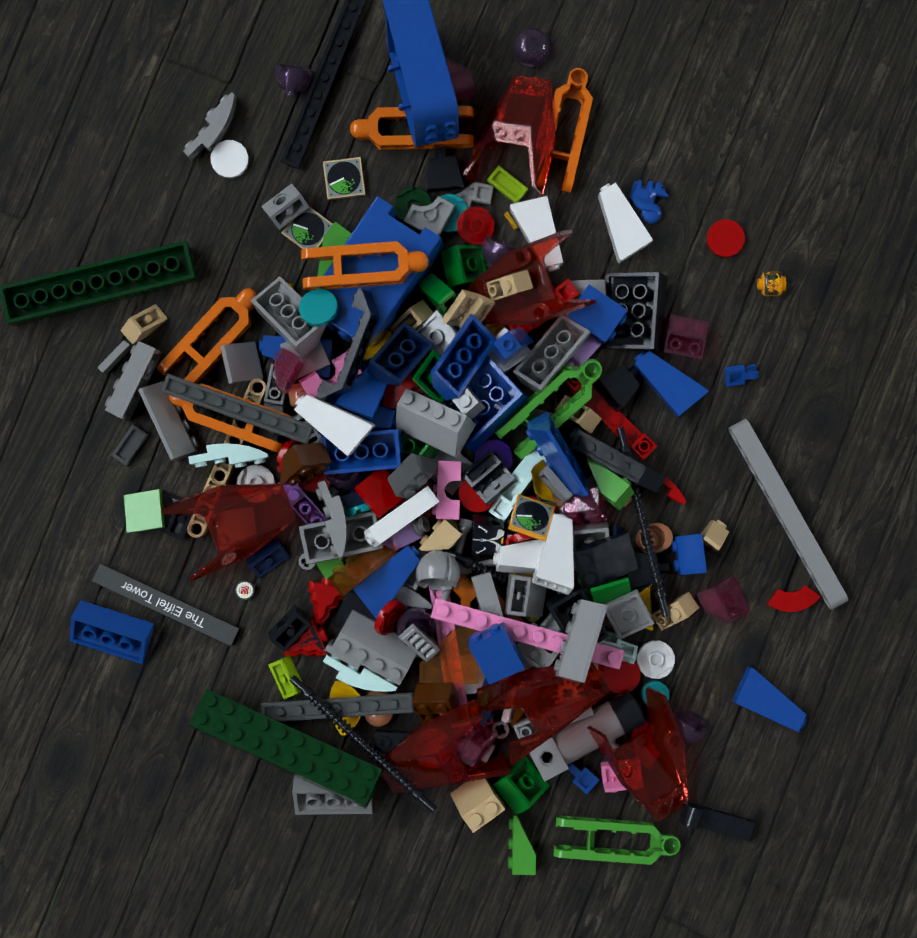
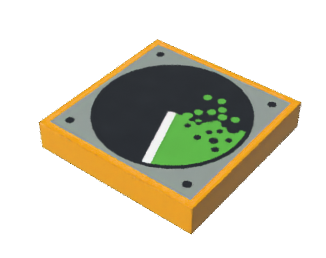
M518 494L508 529L545 541L555 506Z

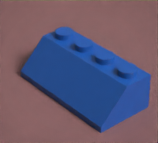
M473 314L469 315L430 371L433 388L445 400L460 397L491 351L493 343L497 341Z
M401 429L370 431L349 456L344 454L325 436H321V440L332 462L326 467L325 475L395 469L402 463L403 441Z
M80 600L71 616L69 641L143 664L152 638L154 624Z

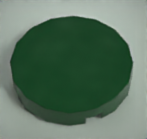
M408 187L398 193L394 208L398 218L404 222L412 204L427 206L432 201L425 190Z

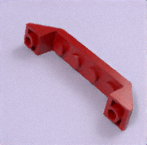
M568 378L564 381L574 394L581 389V383L576 378ZM592 384V397L585 405L601 417V421L617 437L616 429L624 427L628 446H631V450L644 460L657 445L645 433H641L620 411L616 412Z

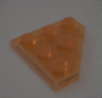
M458 625L438 645L440 651L428 662L425 660L420 662L419 683L453 682V684H478V663L468 647V638L473 633L478 632V630Z

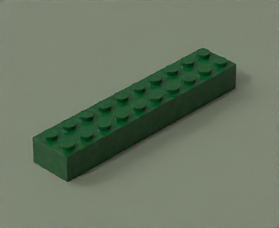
M185 240L0 286V297L6 322L14 327L197 282L198 277L190 244Z
M208 689L203 694L189 722V725L194 730L367 809L383 775V770Z

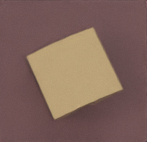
M462 290L442 318V321L446 325H454L461 328L469 315L473 314L482 323L495 305V302L480 294Z

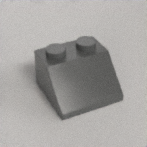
M411 453L387 478L395 495L406 499L413 497L435 473L438 461Z

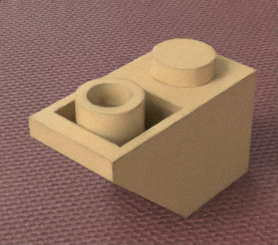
M528 270L513 273L486 283L490 298L493 301L533 288Z
M445 519L442 522L438 520L432 527L434 532L430 536L426 534L419 542L422 545L419 549L421 551L450 549L462 534Z
M687 592L667 604L670 616L662 617L661 609L651 615L662 631L691 616L699 609V606L691 594Z

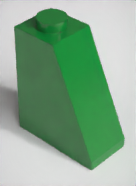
M433 273L423 277L417 284L422 294L438 310L440 309L444 315L457 298L455 292Z

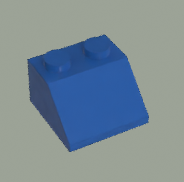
M702 534L673 536L674 541H672L671 548L672 552L676 553V560L673 561L675 571H678L679 575L707 573Z

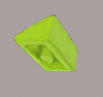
M286 656L268 664L284 700L301 692L289 681L295 675L302 682L291 656Z

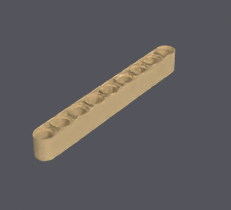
M261 379L252 380L243 398L262 405L267 384ZM257 383H262L263 390L260 393L254 392V386ZM234 418L232 426L240 428L239 420ZM227 434L223 444H231L233 436ZM240 439L239 444L245 445L246 441ZM225 462L214 464L188 524L187 530L190 536L199 538L207 533L235 465L226 464ZM218 471L225 473L224 480L218 481L216 479ZM212 488L217 491V496L214 499L208 496V492ZM203 506H207L210 510L209 515L206 517L202 516L200 512ZM197 523L202 527L200 534H195L193 531V526Z

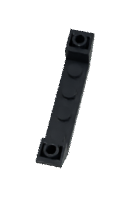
M358 288L353 296L352 307L364 311V314L359 320V327L352 338V345L345 356V363L342 371L338 374L337 383L323 380L318 387L317 399L330 401L352 390L379 320V314L370 291Z
M568 421L565 422L560 431L568 446L651 491L658 493L667 477L652 467L645 466L589 435L583 429Z

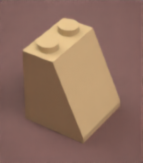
M482 771L450 793L461 817L473 833L505 810L504 801Z

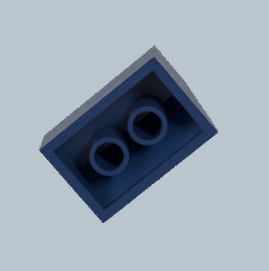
M403 322L368 363L367 373L383 384L400 386L435 344Z

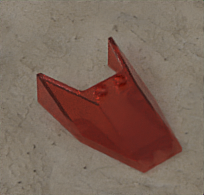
M519 75L513 76L485 123L463 172V175L471 183L476 181L482 152L485 147L493 148L498 143L519 145L528 148L532 187L539 194L543 195L556 142L551 80Z
M572 229L557 232L508 251L466 287L467 291L491 299L486 285L487 282L528 270L533 288L494 300L495 305L482 321V324L536 325L596 304L595 299H559L556 296L544 261L547 254L573 233Z
M281 484L220 485L172 502L161 510L162 514H201L204 516L218 550V555L200 570H197L189 578L190 582L250 557L296 520Z
M592 662L585 683H576L555 676L554 666L530 668L493 684L477 688L478 710L480 712L520 708L536 731L533 734L509 743L511 765H514L557 734L610 692L609 686Z
M648 687L646 688L648 727L617 749H613L605 734L592 726H588L587 729L623 787L659 822L689 801L686 747L666 695Z
M476 699L423 723L384 757L388 758V762H392V766L396 765L395 769H400L399 772L404 773L403 776H407L408 781L412 780V784H416L417 789L446 786L511 774L504 754L468 770L466 764L460 761L453 748L458 740L483 719ZM383 771V776L393 794L408 791L407 789L403 790L404 786H399L400 783L395 782L396 779H392L391 774L387 775V771Z

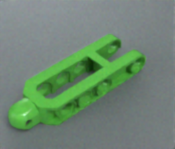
M588 359L580 367L563 366L542 392H535L531 395L529 400L494 433L502 439L504 435L511 429L514 430L524 420L528 423L537 418L532 410L539 404L542 405L544 399L553 391L556 392L565 380L576 378L581 383V389L550 416L556 427L559 428L591 399L592 383L602 373L601 363L596 359ZM527 437L516 447L514 453L520 459H523L536 448L537 444L535 440L531 441Z
M556 816V827H573L574 830H587L586 846L554 845L553 856L558 858L651 865L661 855L672 856L677 854L681 847L680 841L675 835L661 834L652 822ZM600 829L611 830L614 833L616 831H627L632 834H636V832L649 833L650 847L646 851L594 847L595 831Z

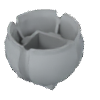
M433 550L425 554L416 568L417 584L422 588L429 586L430 590L447 591L452 590L453 587L456 588L460 579V568L455 560V555L439 550Z

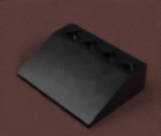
M660 272L606 273V296L627 309L625 315L628 317L622 326L617 325L614 330L617 333L612 341L607 340L605 344L601 342L600 348L662 352L667 276Z

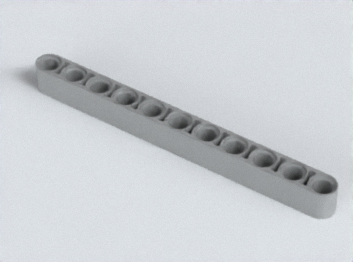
M745 418L730 426L728 430L829 609L833 610L849 601L839 580L748 420Z

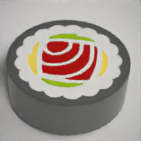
M244 580L236 585L235 593L238 598L247 600L254 595L255 587L252 582Z

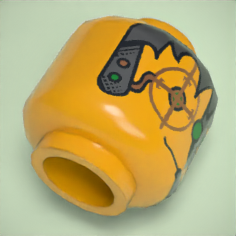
M778 271L763 272L761 278L757 279V289L761 290L763 296H780L786 290V277L782 276V273Z

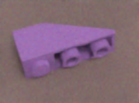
M279 482L275 486L279 494L307 525L328 521L326 516L299 484L290 486V484L281 485Z

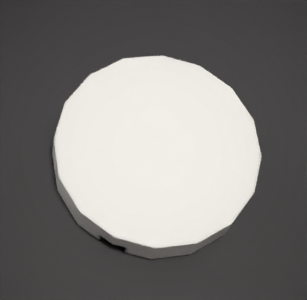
M225 140L219 142L214 147L211 153V164L218 175L233 179L241 176L247 169L249 156L241 143L234 140Z
M262 465L248 466L240 472L237 478L238 491L249 502L259 503L266 501L275 490L274 475L268 468Z
M651 640L639 648L637 664L645 676L660 679L667 676L673 670L675 655L672 648L666 643L659 640Z

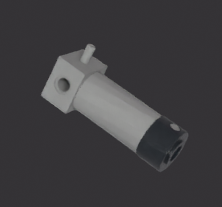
M629 690L592 709L594 715L525 742L526 748L544 782L568 770V764L646 724L644 714ZM544 752L551 753L548 758H542V754Z

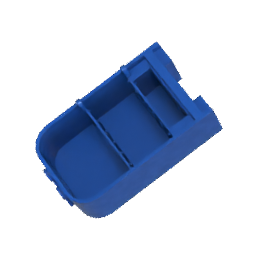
M383 0L387 35L386 43L392 65L388 66V71L395 73L402 99V104L398 105V109L405 111L414 146L419 147L458 138L459 112L457 99L430 1Z
M378 196L344 245L397 241L408 252H424L428 257L429 264L423 272L410 273L402 284L328 289L338 302V313L334 320L328 322L329 324L326 325V328L332 332L338 331L340 337L349 343L356 334L359 320L364 314V311L352 307L353 296L358 288L371 292L379 314V320L368 347L377 345L385 337L418 288L417 284L427 275L440 255V251L444 249L442 238L426 227L420 235L395 219L397 214L394 207ZM384 254L382 257H378V255L363 256V258H358V256L344 257L341 260L342 275L395 271L399 267L397 254ZM333 262L324 276L334 275Z

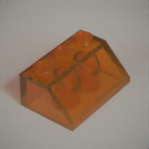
M383 545V549L361 553L357 556L351 555L345 560L346 564L344 566L340 563L331 570L333 574L328 580L343 597L395 556L397 552Z

